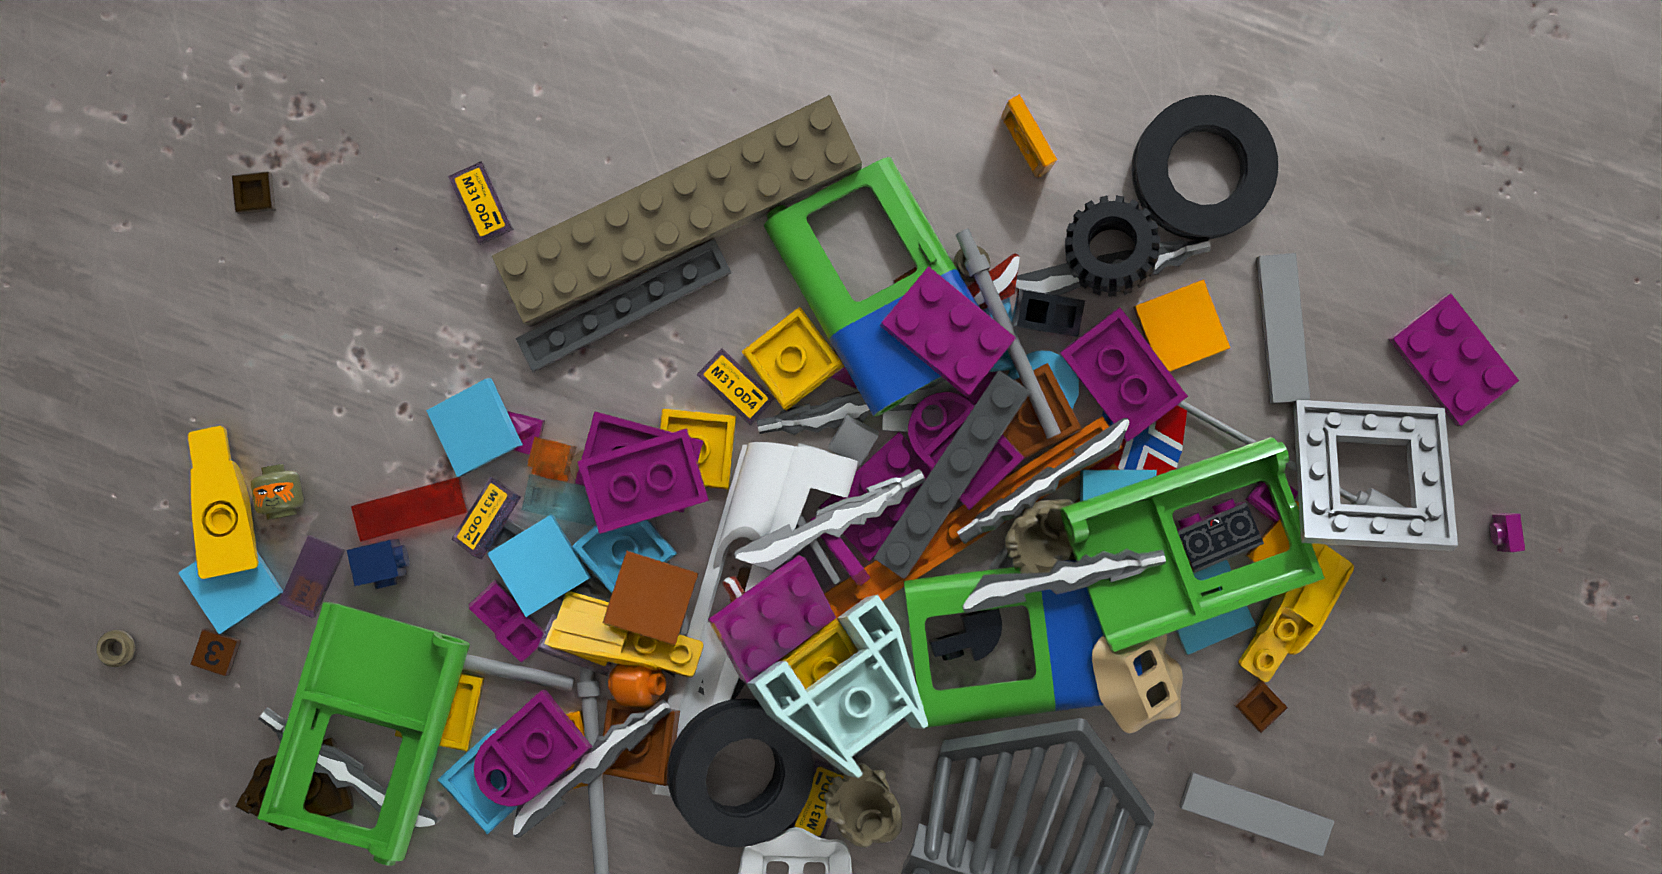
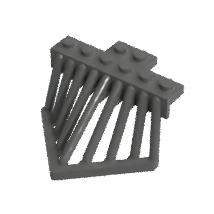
M1083 718L944 740L937 761L928 826L919 823L913 846L903 864L901 874H1085L1113 794L1119 802L1116 804L1115 812L1093 874L1110 873L1129 815L1134 820L1135 827L1119 874H1135L1146 838L1153 826L1155 813L1090 724ZM1065 743L1030 841L1020 858L1016 857L1014 853L1045 755L1050 746ZM1080 748L1085 758L1083 759L1079 777L1051 853L1043 866L1039 865L1040 855ZM1031 749L1004 837L997 849L990 848L1015 751ZM998 754L979 831L975 842L967 840V831L981 760L983 756ZM966 759L952 834H949L943 830V821L951 766L953 761ZM1097 771L1102 780L1100 781L1099 789L1072 865L1065 873L1060 872Z

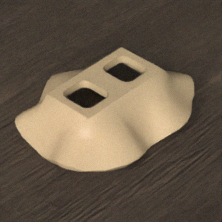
M1167 634L1115 652L1111 651L1103 635L1093 648L1092 664L1100 700L1126 733L1136 732L1145 725L1159 719L1177 717L1181 711L1180 695L1183 684V672L1180 664L1165 652ZM1149 650L1154 665L1151 669L1138 676L1133 661L1137 656ZM1162 681L1167 696L1163 701L1151 707L1146 693L1151 687Z

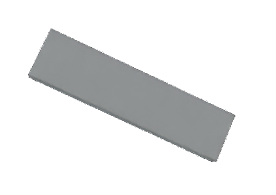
M1296 253L1258 256L1256 259L1270 404L1310 400Z
M1194 772L1190 773L1179 806L1181 809L1322 857L1335 822L1330 818Z

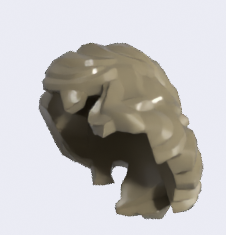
M1070 499L1035 502L1032 508L1025 509L1021 513L1022 516L1014 520L1005 538L1007 553L1010 558L1013 557L1014 569H1019L1021 573L1050 572L1057 560L1063 561L1070 557L1073 550L1061 518V508L1074 504Z
M861 763L858 767L863 775L859 778L847 776L845 773H843L844 779L840 776L833 778V785L828 787V792L824 796L826 803L825 813L829 819L837 824L840 834L846 840L856 846L866 848L873 842L880 844L890 843L897 838L902 831L901 810L895 795L889 791V783L885 779L886 773L883 770H871L866 764Z

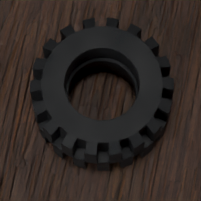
M1107 195L1100 197V203L1094 204L1092 200L1087 202L1083 212L1078 209L1073 215V223H1069L1066 230L1065 253L1072 276L1079 279V284L1086 289L1089 286L1093 289L1094 294L1101 295L1103 291L1108 292V297H1117V292L1123 291L1124 295L1132 293V288L1136 285L1140 288L1145 284L1146 278L1148 276L1151 277L1155 270L1160 248L1156 221L1152 222L1151 213L1146 208L1144 210L1139 209V202L1133 199L1130 204L1124 202V196L1116 195V201H1108ZM1111 229L1126 233L1135 244L1133 254L1125 261L1117 264H1107L1099 261L1090 252V243L1097 234Z

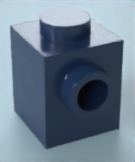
M399 539L346 550L354 586L374 582L375 589L396 585V577L407 575L405 567L409 566V555L405 545H400Z

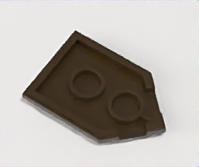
M333 738L323 740V744L338 748ZM277 755L259 761L246 790L242 793L235 806L236 808L258 817ZM314 772L304 807L310 813L329 817L353 809L354 800L349 786L336 788L327 773ZM268 822L270 826L280 831L290 829L285 826Z

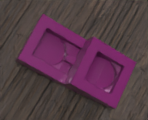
M496 579L469 603V609L495 633V638L521 663L547 638V633L531 615L525 617L514 597Z

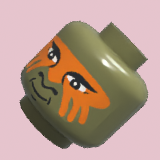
M284 464L261 468L262 475L253 478L251 481L256 512L263 515L266 514L267 520L297 515L296 509L304 504L299 474L292 470L285 471Z

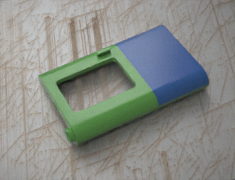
M891 157L882 158L788 208L785 205L778 206L766 215L768 220L764 223V228L874 417L895 408L908 395L941 378L937 372L880 327L881 322L928 266L978 307L979 305ZM862 187H868L876 197L917 269L915 273L863 301L856 302L851 298L809 226L807 217Z
M1076 559L1064 560L1073 563L1077 562ZM1014 567L904 581L916 685L927 719V727L1103 706L1092 664L1093 648L1096 642L1103 636V632L1087 588L1084 587L1057 595L1051 589L1024 594L1025 602L989 608L1025 606L1028 609L1036 669L1033 678L936 690L932 686L925 632L926 619L933 616L965 613L962 606L984 574H1013L1021 572L1019 569H1014ZM1139 655L1133 661L1138 676L1143 674L1141 656Z

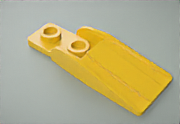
M215 426L191 431L188 433L193 467L190 469L191 506L198 575L201 579H207L257 568L259 562L250 498L239 466L231 460L227 430L225 427Z
M1311 543L1325 579L1273 596L1255 631L1257 632L1238 661L1242 668L1264 682L1270 681L1287 654L1295 655L1301 652L1317 635L1354 570L1353 563L1325 544Z
M571 591L565 594L548 641L549 647L626 666H643L651 670L659 668L689 678L695 675L704 648L702 641L679 635L676 645L672 646L603 624V619L609 602Z

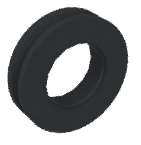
M1218 95L1188 97L1165 108L1140 136L1132 159L1133 187L1142 208H1146L1151 213V219L1156 221L1166 231L1193 240L1208 237L1209 240L1220 238L1235 232L1251 222L1270 200L1278 177L1277 149L1265 123L1257 114L1242 103ZM1192 132H1210L1222 136L1233 146L1240 160L1241 175L1236 189L1227 199L1217 204L1201 205L1186 200L1175 190L1169 178L1168 159L1172 147L1180 138Z
M754 699L726 700L701 711L678 735L672 747L667 765L669 792L683 818L701 837L715 844L727 847L756 845L775 837L785 830L797 818L805 806L812 789L814 777V763L810 747L769 717L760 703ZM745 738L758 739L769 745L773 751L775 766L772 779L764 792L751 802L738 806L722 805L710 798L706 786V776L709 765L719 751L728 744Z

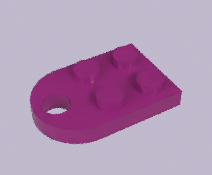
M952 392L932 394L919 402L910 416L908 424L910 443L915 452L932 470L975 407L969 399ZM930 405L939 406L944 414L943 421L936 427L927 425L923 419V412ZM1003 434L960 497V500L969 510L1025 459Z
M545 689L534 696L480 746L474 762L475 779L482 793L491 801L503 806H518L537 797L593 746ZM495 769L503 771L507 777V784L503 790L496 789L491 783V774Z

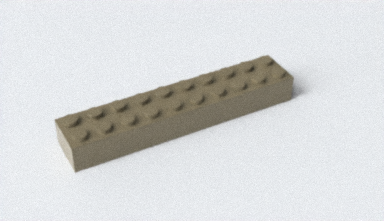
M828 95L492 255V258L522 322L531 327L713 239L761 218L778 206H786L861 170L862 161L831 96Z

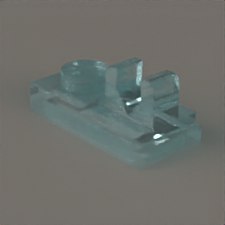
M529 474L521 510L545 516L553 514L558 519L589 526L595 525V518L585 486Z

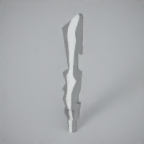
M918 469L904 477H894L867 487L868 493L858 497L846 498L817 510L814 520L793 531L790 524H787L736 550L734 557L773 571L821 534L827 533L839 537L850 524L864 525L867 518L879 517L887 506L899 504L906 492L923 484L925 478Z

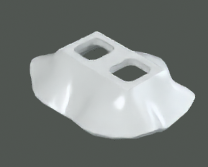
M799 827L785 830L765 842L743 847L738 874H766L769 862L783 861L789 866V874H803V867L807 862L824 863L826 874H853L851 855L845 842L839 839H824Z

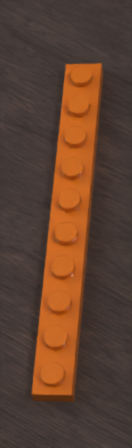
M1103 416L1003 478L970 510L963 504L950 512L907 578L903 579L875 560L864 567L870 579L861 586L857 585L850 576L826 591L824 595L836 619L865 597L878 595L883 601L902 589L904 581L919 578L991 532H984L966 544L963 543L957 534L958 530L971 523L978 514L1000 498L1004 499L1018 487L1046 467L1055 468L1076 455L1073 451L1074 449L1109 427ZM1106 456V457H1104V458H1102V459H1100V460H1098V461H1096V462H1094V463H1092V464L1086 466L1085 468H1083V469H1081V470H1088V469H1090L1091 467H1093V466L1096 465L1097 463L1101 462L1102 460H1104V459L1107 458L1108 456ZM1080 470L1061 479L1056 490L1079 476ZM1044 495V496H1042V497H1039V498L1036 500V502L1040 501L1041 499H1043V498L1046 497L1047 495Z

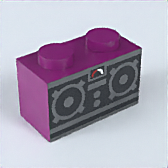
M1230 498L1213 505L1214 512L1206 516L1200 517L1199 512L1178 520L1180 527L1176 529L1194 573L1264 544L1247 502L1235 503L1234 499Z

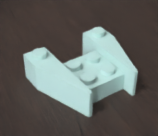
M878 595L865 597L837 618L859 651L806 690L786 661L775 662L746 683L769 717L847 776L858 778L863 773L851 756L902 718L906 719L911 728L924 729L928 726L899 625Z

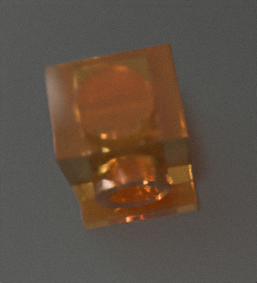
M534 437L527 466L533 467L531 473L537 476L568 482L572 458L575 456L577 446Z

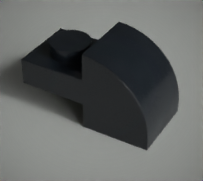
M1018 288L1011 323L1015 327L1078 337L1085 300Z
M999 608L960 615L964 630L929 639L934 657L942 656L943 661L964 656L963 649L970 648L974 661L981 660L993 651L1000 640L1002 618Z

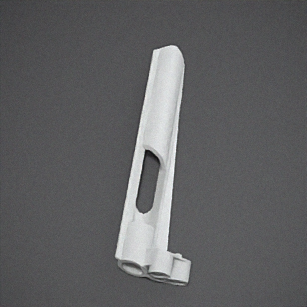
M750 442L748 445L742 446L687 634L689 638L702 641L704 648L696 673L692 678L679 674L675 675L667 702L671 709L680 710L677 737L683 728L701 711L717 703L731 700L739 679V675L711 624L708 622L730 544L733 540L740 537L748 538L754 542L787 524H790L792 531L795 530L811 488L848 498L858 461L798 443V447L768 442ZM782 564L773 571L752 565L745 592L781 568ZM699 687L704 689V695L698 692ZM647 783L653 795L659 794L671 797L668 786Z

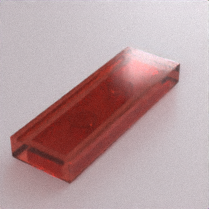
M461 477L351 506L360 542L470 512Z

